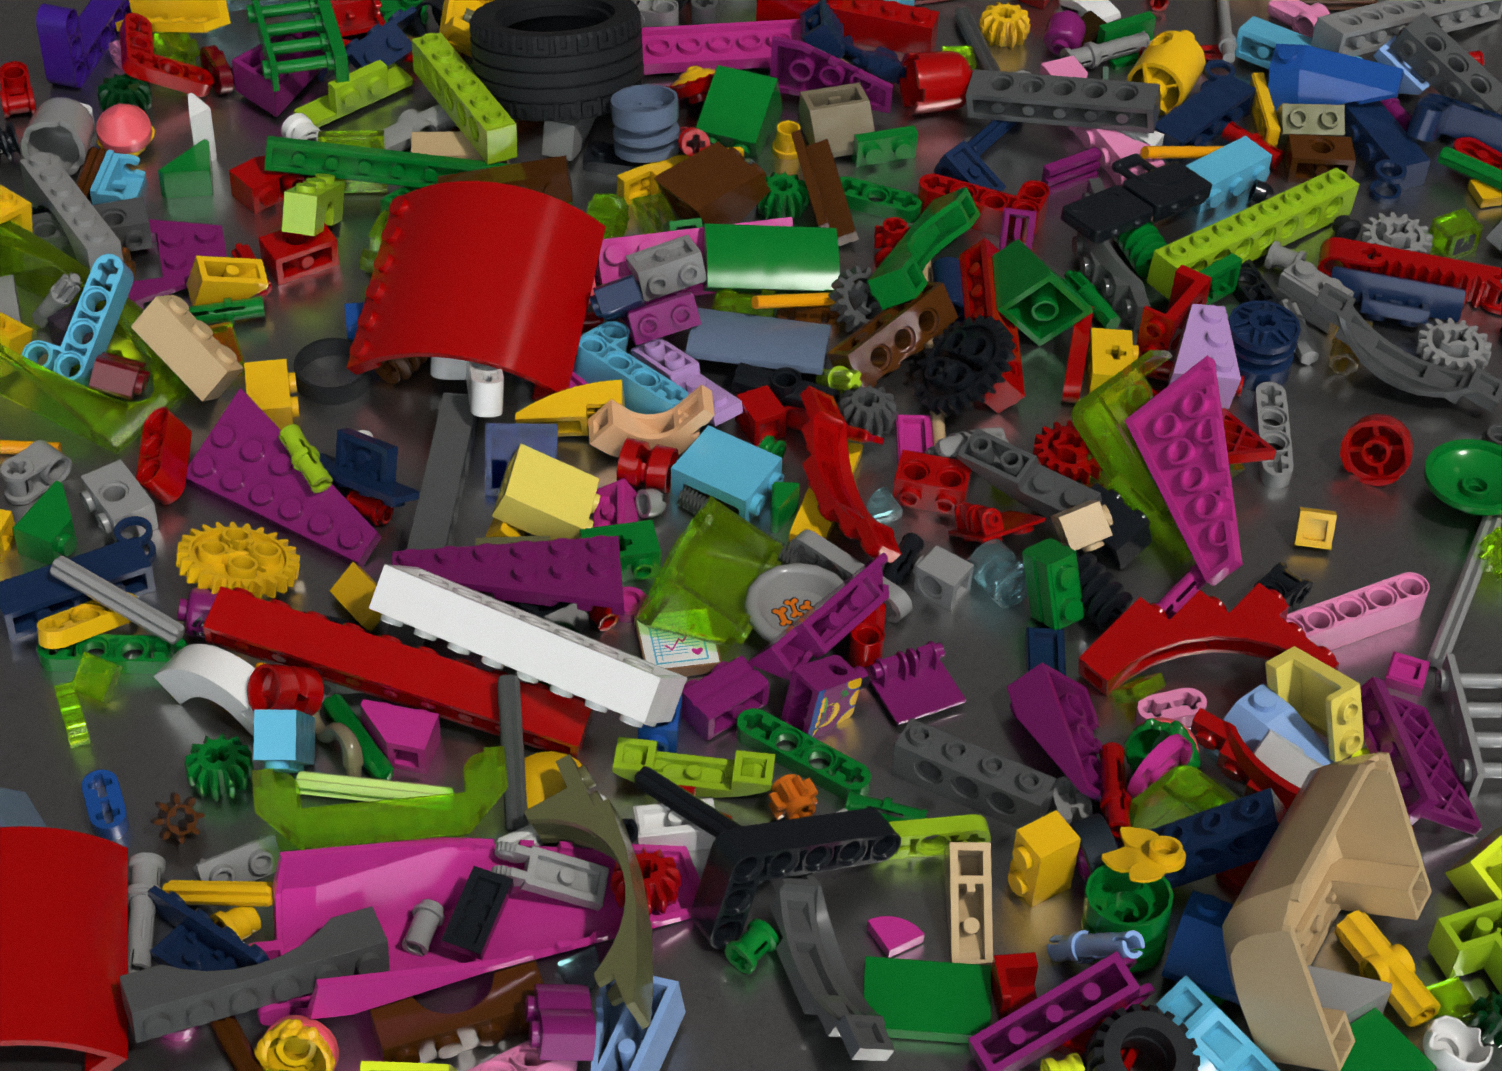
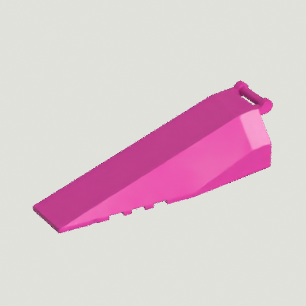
M437 837L280 852L272 885L274 940L254 942L249 944V946L252 944L258 945L271 960L302 945L320 931L330 918L372 906L388 940L390 971L316 979L313 993L257 1008L259 1021L263 1025L270 1026L278 1019L289 1015L306 1016L309 1020L353 1015L483 973L615 939L624 914V907L618 908L615 895L611 891L610 879L612 878V873H614L613 868L616 861L593 848L574 847L573 842L560 841L557 847L536 846L608 867L609 873L603 906L599 911L522 890L520 889L521 886H515L511 891L483 959L480 960L443 947L441 939L474 866L491 871L492 867L498 865L524 870L525 863H511L496 857L494 854L496 848L494 839ZM520 840L518 843L526 847L535 846L534 840ZM632 844L636 855L640 854L643 846L648 853H654L661 849L664 858L673 857L676 869H679V874H681V886L679 887L676 904H667L664 914L656 910L651 912L650 921L652 929L691 919V908L700 884V878L687 847ZM423 899H430L442 905L445 919L441 926H437L429 945L428 953L423 956H416L410 954L402 947V941L406 937L414 918L412 914L413 907L416 904H420V901Z

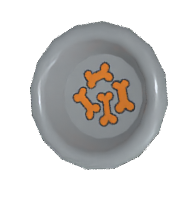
M791 563L776 566L760 574L747 589L744 609L749 624L763 639L771 642L844 581L836 573L818 565Z

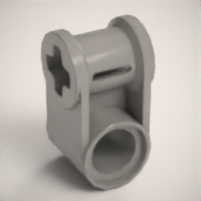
M631 0L635 4L640 1L637 7L641 14V28L679 26V5L676 0Z
M44 440L33 442L28 448L1 464V476L6 480L4 488L5 499L13 505L31 503L38 496L46 492L55 481L63 482L68 477L72 469L71 459Z

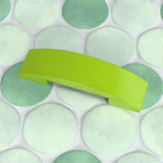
M618 737L612 772L622 778L635 782V774L644 766H648L677 785L696 787V797H740L771 791L776 754L736 750L735 760L657 751V741Z

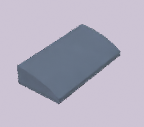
M697 308L701 325L690 329L685 351L692 358L740 364L742 362L756 367L771 369L789 367L801 373L822 375L827 352H829L832 325Z

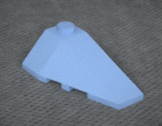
M1263 683L1236 701L1223 719L1236 726L1239 735L1252 752L1268 730L1271 729L1303 749L1305 755L1321 765L1335 763L1330 759L1329 748L1298 712ZM1203 748L1206 754L1216 762L1218 761L1220 750L1216 748L1215 750Z

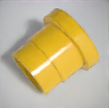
M786 120L777 125L775 139L772 142V153L777 158L783 160L798 158L791 135L792 132L800 130L798 123Z
M237 906L226 912L218 911L209 916L214 924L219 927H230L239 936L241 941L249 938L261 929L260 917L253 906Z

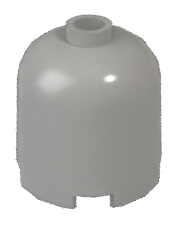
M54 97L46 100L35 111L24 131L20 143L22 155L26 159L36 153L52 152L69 176L75 174L84 163L93 138L94 122L91 114L78 101L67 97Z

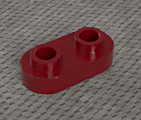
M216 45L201 47V67L214 76L215 81L212 87L218 95L232 93L235 86L233 68L227 63L224 52L222 50L219 51Z

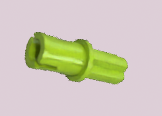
M844 366L824 369L823 375H816L815 379L816 384L839 390L840 394L845 393V390L858 389L862 385L860 381L861 372L849 370Z

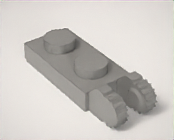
M503 841L496 844L494 854L499 859L507 860L511 863H525L524 870L504 865L494 866L491 869V872L513 879L514 887L521 886L520 889L596 911H599L603 906L609 873L608 867L533 845L526 847Z

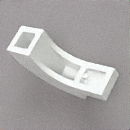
M191 644L177 651L153 676L180 705L193 697L209 699L232 714L254 737V711L248 701L247 689L250 676L255 668L240 657L216 646Z

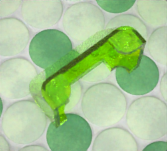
M710 496L671 547L635 619L647 628L726 647H731L735 642L741 645L753 628L749 624L751 615L746 613L744 609L747 589L760 574L782 564L777 559L783 545Z

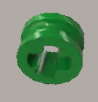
M767 435L760 443L759 448L782 457L783 460L787 444L782 440L775 442L773 436Z

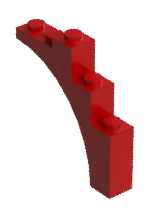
M1259 582L1230 612L1227 611L1226 606L1217 597H1209L1199 590L1170 620L1159 605L1155 603L1149 604L1142 597H1139L1079 657L1078 674L1107 697L1133 676L1154 665L1182 656L1205 653H1231L1270 660L1296 646L1337 671L1339 662H1337L1336 657L1329 649L1324 646L1318 647L1309 640L1301 627L1293 622H1286L1289 605L1286 603L1285 598L1278 591L1267 589Z

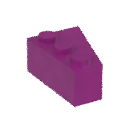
M316 31L280 35L271 37L270 41L275 43L319 37V34ZM259 44L232 59L235 90L277 118L321 69L278 75L280 91L274 92L270 79L265 80L263 76L261 61L265 59ZM319 49L275 55L276 62L322 56L325 55V52Z

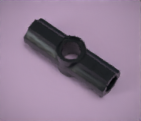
M740 362L732 381V390L740 393L768 385L783 407L788 405L806 409L800 394L809 385L833 396L837 406L840 401L839 390L802 380L798 370L789 367L779 368L773 372Z

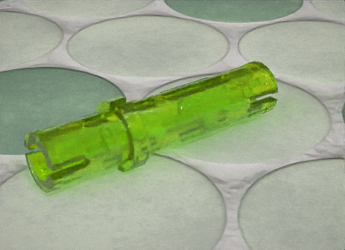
M1123 473L1117 475L1108 484V487H1106L1107 491L1113 489L1122 497L1125 505L1133 511L1139 509L1147 516L1151 523L1149 528L1153 536L1152 540L1157 545L1161 544L1181 565H1185L1193 558L1180 530L1177 528L1176 522L1173 519L1169 520Z

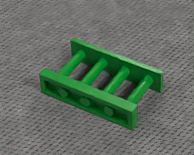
M251 0V4L246 5L249 24L255 23L265 59L261 61L263 76L265 80L270 79L274 92L280 91L278 77L280 74L327 68L328 71L333 70L337 83L349 81L348 57L330 0H304L260 6L259 0ZM310 13L311 16L314 15V18L274 24H265L264 20L266 18ZM316 31L319 34V37L271 43L269 38ZM319 49L325 52V55L301 59L276 62L275 55Z

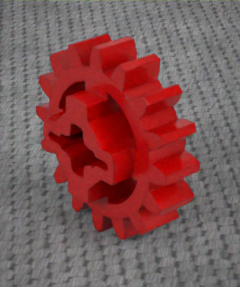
M1068 420L1066 426H1062L1057 421L1053 423V429L1044 426L1041 435L1036 434L1032 454L1037 456L1040 465L1074 481L1081 480L1084 484H1089L1090 476L1099 480L1101 472L1107 471L1111 448L1106 446V437L1097 438V428L1088 431L1086 430V423L1082 422L1079 427L1073 425L1072 420Z

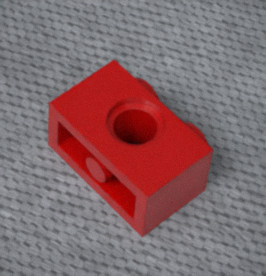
M325 223L324 231L316 236L282 232L281 229L258 237L260 255L264 267L278 286L339 265L337 238Z

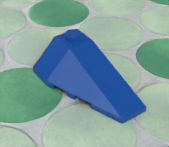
M1276 44L1269 67L1268 89L1275 112L1282 103L1340 105L1356 102L1361 105L1398 97L1404 70L1309 45Z

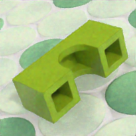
M318 173L315 174V177L306 178L305 182L296 183L295 187L284 191L282 232L316 236L324 231V223L333 226L342 221L345 182L336 181L334 175Z

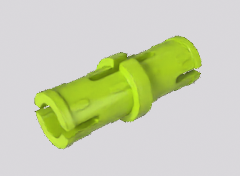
M291 424L284 427L280 431L278 438L292 457L291 463L295 470L302 473L314 493L327 490L332 485L333 479L320 462V453L316 447L309 444L299 425Z

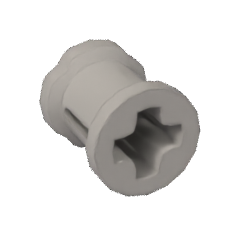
M1274 241L1268 251L1264 267L1267 269L1273 267L1283 271L1298 259L1305 261L1307 252L1303 250L1296 252L1281 246V242Z

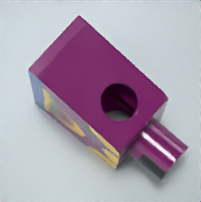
M835 654L793 668L780 720L817 739L850 718L853 714L859 690L866 688L870 683L867 671L862 666L853 668L841 656Z

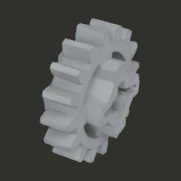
M1394 212L1390 213V217L1378 213L1377 219L1370 217L1367 224L1363 225L1360 241L1430 254L1433 235L1427 234L1429 229L1427 226H1418L1419 219L1411 220L1407 214L1402 215L1400 218Z
M1448 318L1447 323L1435 319L1433 325L1426 323L1424 329L1420 330L1415 352L1421 355L1420 359L1432 364L1454 370L1474 372L1477 367L1484 370V366H1488L1492 353V343L1486 341L1488 336L1486 333H1477L1478 326L1469 327L1466 325L1465 320L1457 324L1454 323L1452 318Z

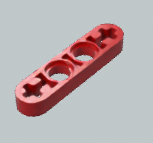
M1093 313L1074 324L1061 402L1079 404Z

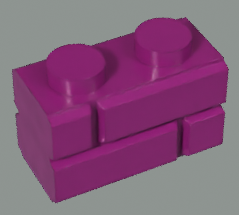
M742 655L729 663L722 661L714 667L709 675L699 681L692 679L684 685L681 694L682 718L691 727L694 726L695 731L705 741L710 740L736 724L739 714L744 710L750 708L760 709L768 704V679L757 669L754 670L753 666Z

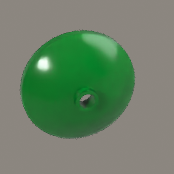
M1459 439L1443 443L1430 452L1424 466V478L1434 495L1446 505L1467 514L1478 516L1502 515L1501 445L1484 440Z

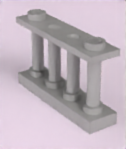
M1446 654L1442 669L1436 671L1435 685L1437 691L1442 692L1459 758V779L1461 782H1465L1468 797L1477 798L1484 778H1502V763H1483L1479 748H1502V732H1475L1471 718H1502V703L1467 702L1463 688L1502 689V673H1459L1455 655Z

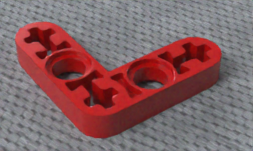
M137 13L125 15L120 27L122 69L126 74L139 80L187 94L192 92L199 97L209 95L215 81L214 76L201 67L154 54L151 22Z

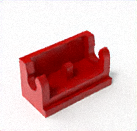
M330 0L341 37L366 33L377 24L381 26L385 24V20L380 13V7H382L380 0Z

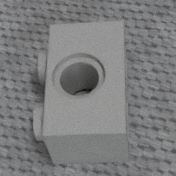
M121 459L81 476L83 492L79 494L81 502L88 513L94 512L98 526L104 535L110 534L116 542L114 535L116 524L122 519L131 516L147 519L151 523L153 531L159 529L154 502ZM133 525L125 528L121 535L127 539L144 535L146 529L142 526Z

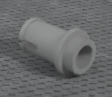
M423 899L420 901V904H416L413 907L412 914L414 918L406 937L402 941V947L407 952L416 956H423L428 953L436 928L441 926L445 919L442 905L430 899Z

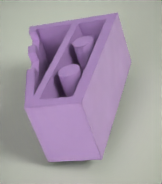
M1192 304L1180 335L1167 387L1208 355L1215 360L1221 408L1229 409L1241 381L1226 307Z

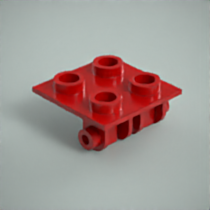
M961 502L954 509L957 528L948 531V534L961 537L966 542L978 541L983 546L1000 543L1004 535L1010 533L1020 535L1033 531V525L1045 522L1046 517L1012 510L1000 513L996 508Z

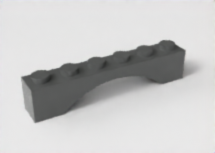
M371 906L330 918L320 931L302 945L282 956L257 965L233 970L200 971L180 969L162 964L119 976L123 1007L135 1041L139 1043L313 993L316 979L390 971L388 940Z

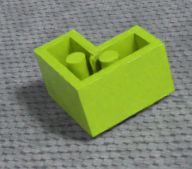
M1502 899L1437 919L1427 949L1448 980L1484 969L1502 995Z

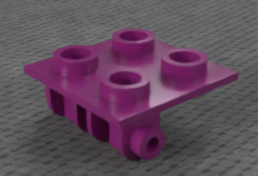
M929 641L926 645L918 647L916 651L913 648H908L905 654L899 651L895 655L884 659L877 658L874 664L864 668L869 675L870 683L897 726L909 722L911 718L918 719L966 703V698L940 660V658L945 656L944 647L940 642L934 643Z

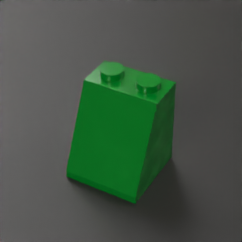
M717 65L696 128H699L708 135L710 145L719 142L726 148L740 146L744 149V158L753 157L759 159L783 110L778 78Z
M1019 239L992 256L997 310L1039 347L1093 313V308L1059 274Z

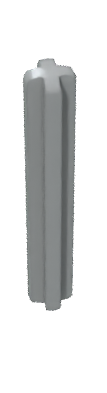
M60 556L52 562L50 568L52 576L171 645L179 642L183 637L185 631L183 624L65 556Z

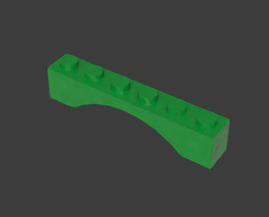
M967 187L934 199L867 280L871 295L879 302L882 310L917 298L928 284L923 275V270L928 262L946 245L969 230L981 214Z

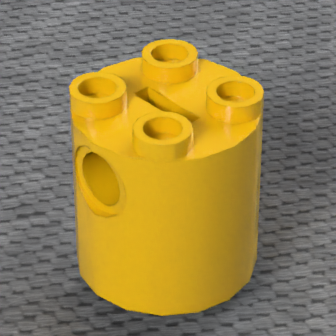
M1188 30L1161 32L1155 35L1129 72L1127 81L1160 84L1159 115H1167L1174 107H1178L1185 101L1203 73L1206 65L1204 51L1195 40L1193 33Z

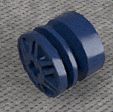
M1256 300L1241 303L1232 310L1228 321L1240 376H1245L1243 388L1256 391V387L1263 382H1274L1283 385L1289 377L1294 352L1301 332L1299 320L1290 310L1280 304Z

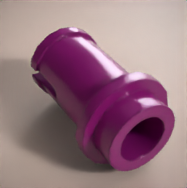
M1397 98L1382 100L1381 103L1407 132L1412 115L1400 105V100Z

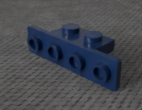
M412 6L406 11L399 9L388 19V23L383 26L377 24L367 32L366 37L359 41L356 38L348 43L345 47L348 66L352 64L356 69H359L377 60H381L387 65L389 70L413 54L412 42L402 30L411 24L417 13L416 8ZM323 68L318 76L320 82L323 83L334 76L333 70L328 71L327 68Z
M1334 266L1331 273V278L1340 280L1342 285L1354 292L1353 298L1356 299L1354 304H1359L1360 312L1365 313V317L1369 319L1384 321L1385 317L1399 319L1398 323L1410 327H1418L1419 323H1428L1429 317L1442 320L1452 318L1454 322L1460 320L1466 296L1465 289Z
M344 428L337 430L336 457L320 453V462L332 477L333 484L336 486L353 488L358 490L359 495L383 500V504L389 507H402L405 505V502L419 499L420 491L396 482L398 447L353 429Z
M155 885L148 890L153 903L156 905L159 916L176 927L150 950L157 964L188 970L216 971L233 970L270 960L268 955L258 945L252 944L249 946L242 942L230 927L224 926L221 928L214 924L206 912L200 908L194 911L186 905L177 893L173 891L166 893Z

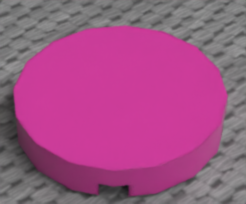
M1180 734L1169 736L1159 743L1146 756L1133 774L1127 788L1131 798L1138 804H1143V802H1153L1164 794L1177 780L1178 775L1175 771L1178 765L1181 764L1185 767L1189 763L1193 753L1192 743Z

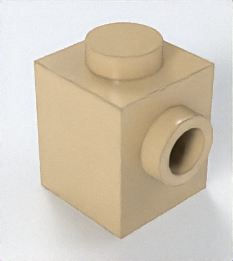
M1097 500L1086 501L1050 516L1062 546L1066 545L1074 550L1082 548L1084 553L1093 551L1104 546L1103 539L1113 536L1109 527L1113 525L1111 513L1105 504L1101 506L1100 501Z

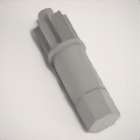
M70 272L69 275L63 274L56 284L51 287L50 293L32 313L34 324L41 328L51 325L61 311L72 302L73 298L81 290L82 282H80L79 275Z
M1288 299L1281 300L1279 304L1290 310L1299 320L1301 332L1295 351L1301 363L1310 365L1318 360L1319 352L1308 331L1306 320L1302 316L1296 302L1292 303Z

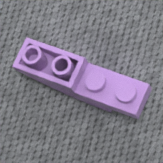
M665 339L651 340L631 349L633 357L684 388L688 394H691L701 384L710 389L713 396L715 416L712 417L709 423L716 427L743 413L742 401L700 374L699 362Z

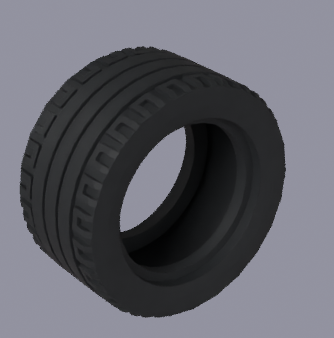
M494 0L476 9L470 18L473 72L512 119L568 121L602 116L611 113L610 99L614 93L626 87L644 84L641 14L639 8L631 0Z

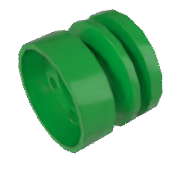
M1106 864L1098 867L1087 880L1080 930L1089 931L1088 933L1092 934L1138 931L1144 938L1145 948L1133 949L1140 950L1143 953L1140 957L1135 958L1137 963L1130 969V972H1142L1156 965L1164 955L1174 897L1170 882L1164 876L1150 883L1132 882L1129 879V873L1113 871ZM1094 959L1093 962L1098 963L1103 959Z

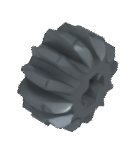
M871 383L868 387L845 390L840 404H838L839 411L845 418L847 425L866 429L875 436L881 437L882 434H890L895 420H897L898 409H896L897 404H895L894 394L885 393L884 387L872 388Z

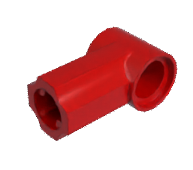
M884 603L851 631L848 662L853 668L856 666L870 667L871 664L875 663V659L882 658L886 614V604Z

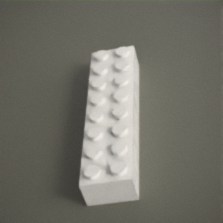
M384 564L369 609L382 614L380 620L398 627H402L403 624L415 627L413 633L421 638L436 641V638L448 641L447 648L464 655H469L470 652L482 655L481 662L497 669H503L504 666L517 670L515 675L519 679L537 684L538 680L551 684V692L566 698H572L573 695L586 699L584 705L588 708L607 713L608 709L621 714L620 721L642 728L643 724L656 727L657 723L671 722L687 680L685 676L419 567Z

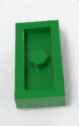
M912 125L854 135L852 160L856 167L916 158L918 131Z

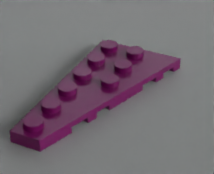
M240 388L188 465L186 482L350 563L354 562L362 568L380 541L381 536L333 485L320 493H314L302 473L293 467L290 453L278 438L281 430Z
M598 535L592 538H558L550 541H519L508 544L484 543L479 546H445L437 549H406L392 552V565L419 567L472 590L494 593L497 600L554 606L559 602L576 603L577 610L592 611L593 606L611 608V614L625 616L618 536Z

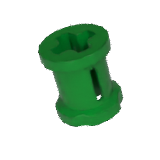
M755 918L747 925V931L737 941H730L726 945L724 952L729 962L740 972L751 974L756 969L757 961L767 951L773 952L780 943V940L775 930L768 923Z

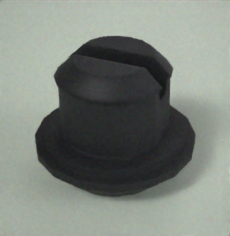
M1341 215L1334 220L1332 229L1335 231V237L1354 240L1361 230V224L1355 219L1351 220L1348 215Z

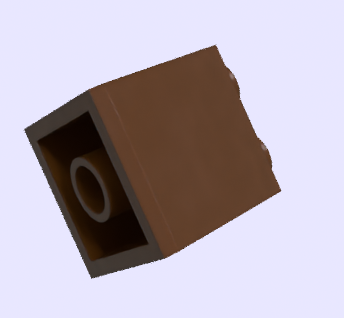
M719 142L710 145L654 178L675 215L682 220L702 218V225L705 223H740L771 191L764 179L767 175L759 165L754 162L751 165L748 164L738 150L734 147L727 149Z

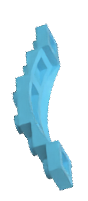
M1187 975L1155 1004L1164 1014L1166 1011L1174 1014L1175 1017L1172 1021L1178 1026L1183 1022L1189 1029L1185 1035L1188 1039L1194 1038L1198 1047L1192 1053L1200 1056V1066L1197 1068L1199 1071H1281Z

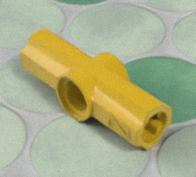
M1359 910L1348 914L1336 925L1334 934L1357 961L1360 977L1392 983L1388 1001L1409 1027L1413 1026L1417 1029L1427 1024L1431 1018L1438 1014L1441 1005L1415 974L1414 961L1404 946L1400 944L1391 945L1365 912L1361 913Z

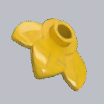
M1120 827V837L1125 847L1104 853L1101 856L1102 861L1110 869L1120 873H1129L1130 881L1139 883L1157 881L1165 874L1182 869L1186 862V853L1179 840L1171 836H1159L1154 831L1136 827Z

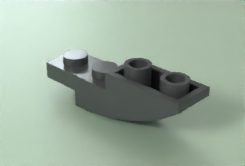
M978 428L974 430L957 454L961 462L988 483L1050 520V516L1086 501L1097 500L1100 503L1102 502L1101 493L1040 465L1036 455Z

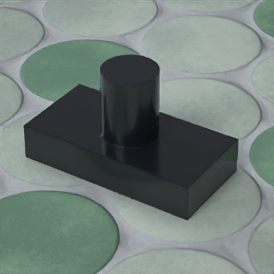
M474 866L441 939L442 946L482 960L514 887L513 879Z

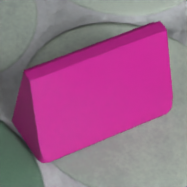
M625 478L597 489L596 493L601 495L593 513V527L638 521V512L635 504L637 493Z

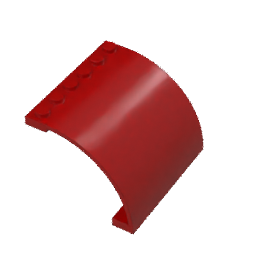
M444 182L397 196L389 206V216L381 235L382 241L373 264L374 270L370 284L366 289L364 306L358 318V327L354 342L350 347V356L346 368L355 375L379 368L381 362L406 357L451 358L502 369L534 383L532 400L535 402L551 394L569 389L606 226L579 208L560 199L531 189L497 182Z
M32 826L0 827V1046H48L84 1051L85 1071H111L128 1060V1018L123 1007L119 976L128 974V848L101 837L66 829Z

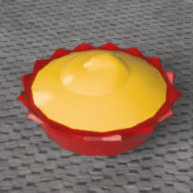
M690 66L676 81L666 87L674 90L677 93L678 99L687 97L689 104L706 100L716 70L700 66Z

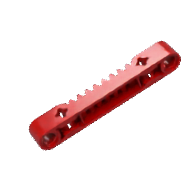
M1340 237L1329 238L1320 246L1317 270L1331 277L1332 268L1340 266L1462 288L1466 291L1463 306L1469 301L1474 308H1478L1481 305L1483 309L1490 313L1502 315V283L1500 281L1502 279V268Z

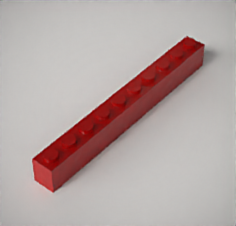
M220 587L203 625L206 643L275 665L312 667L318 671L322 680L409 708L437 713L441 718L500 736L497 680L499 676L510 674L500 670L489 672L477 668L475 664L462 658L451 660L439 656L435 650L428 647L419 646L414 648L402 644L399 639L390 635L383 634L379 637L365 632L363 628L353 623L338 624L329 621L327 617L315 611L304 613L294 610L287 603L277 599L266 601L255 597L251 592L243 588L235 587L232 590ZM520 681L523 744L544 751L570 754L578 760L593 716V709L584 705L586 699L573 695L572 698H566L551 692L547 686L541 683L534 684L529 682L527 684Z

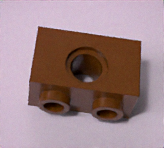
M1289 134L1283 158L1286 180L1289 183H1304L1334 168H1338L1352 178L1356 163L1352 138Z

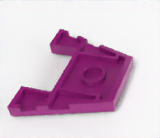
M149 219L152 243H158L163 277L133 281L129 292L131 312L144 309L143 303L152 301L157 296L171 295L174 292L186 289V283L196 256L227 257L222 225Z

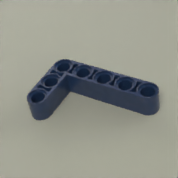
M1428 93L1416 103L1406 134L1427 142H1433L1441 134L1457 139L1472 137L1502 153V114L1440 94Z

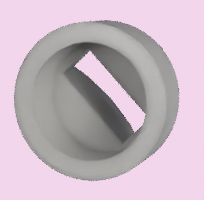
M657 489L639 490L635 500L639 516L642 518H653L661 515L667 506L666 502H662V499L665 497L664 494Z

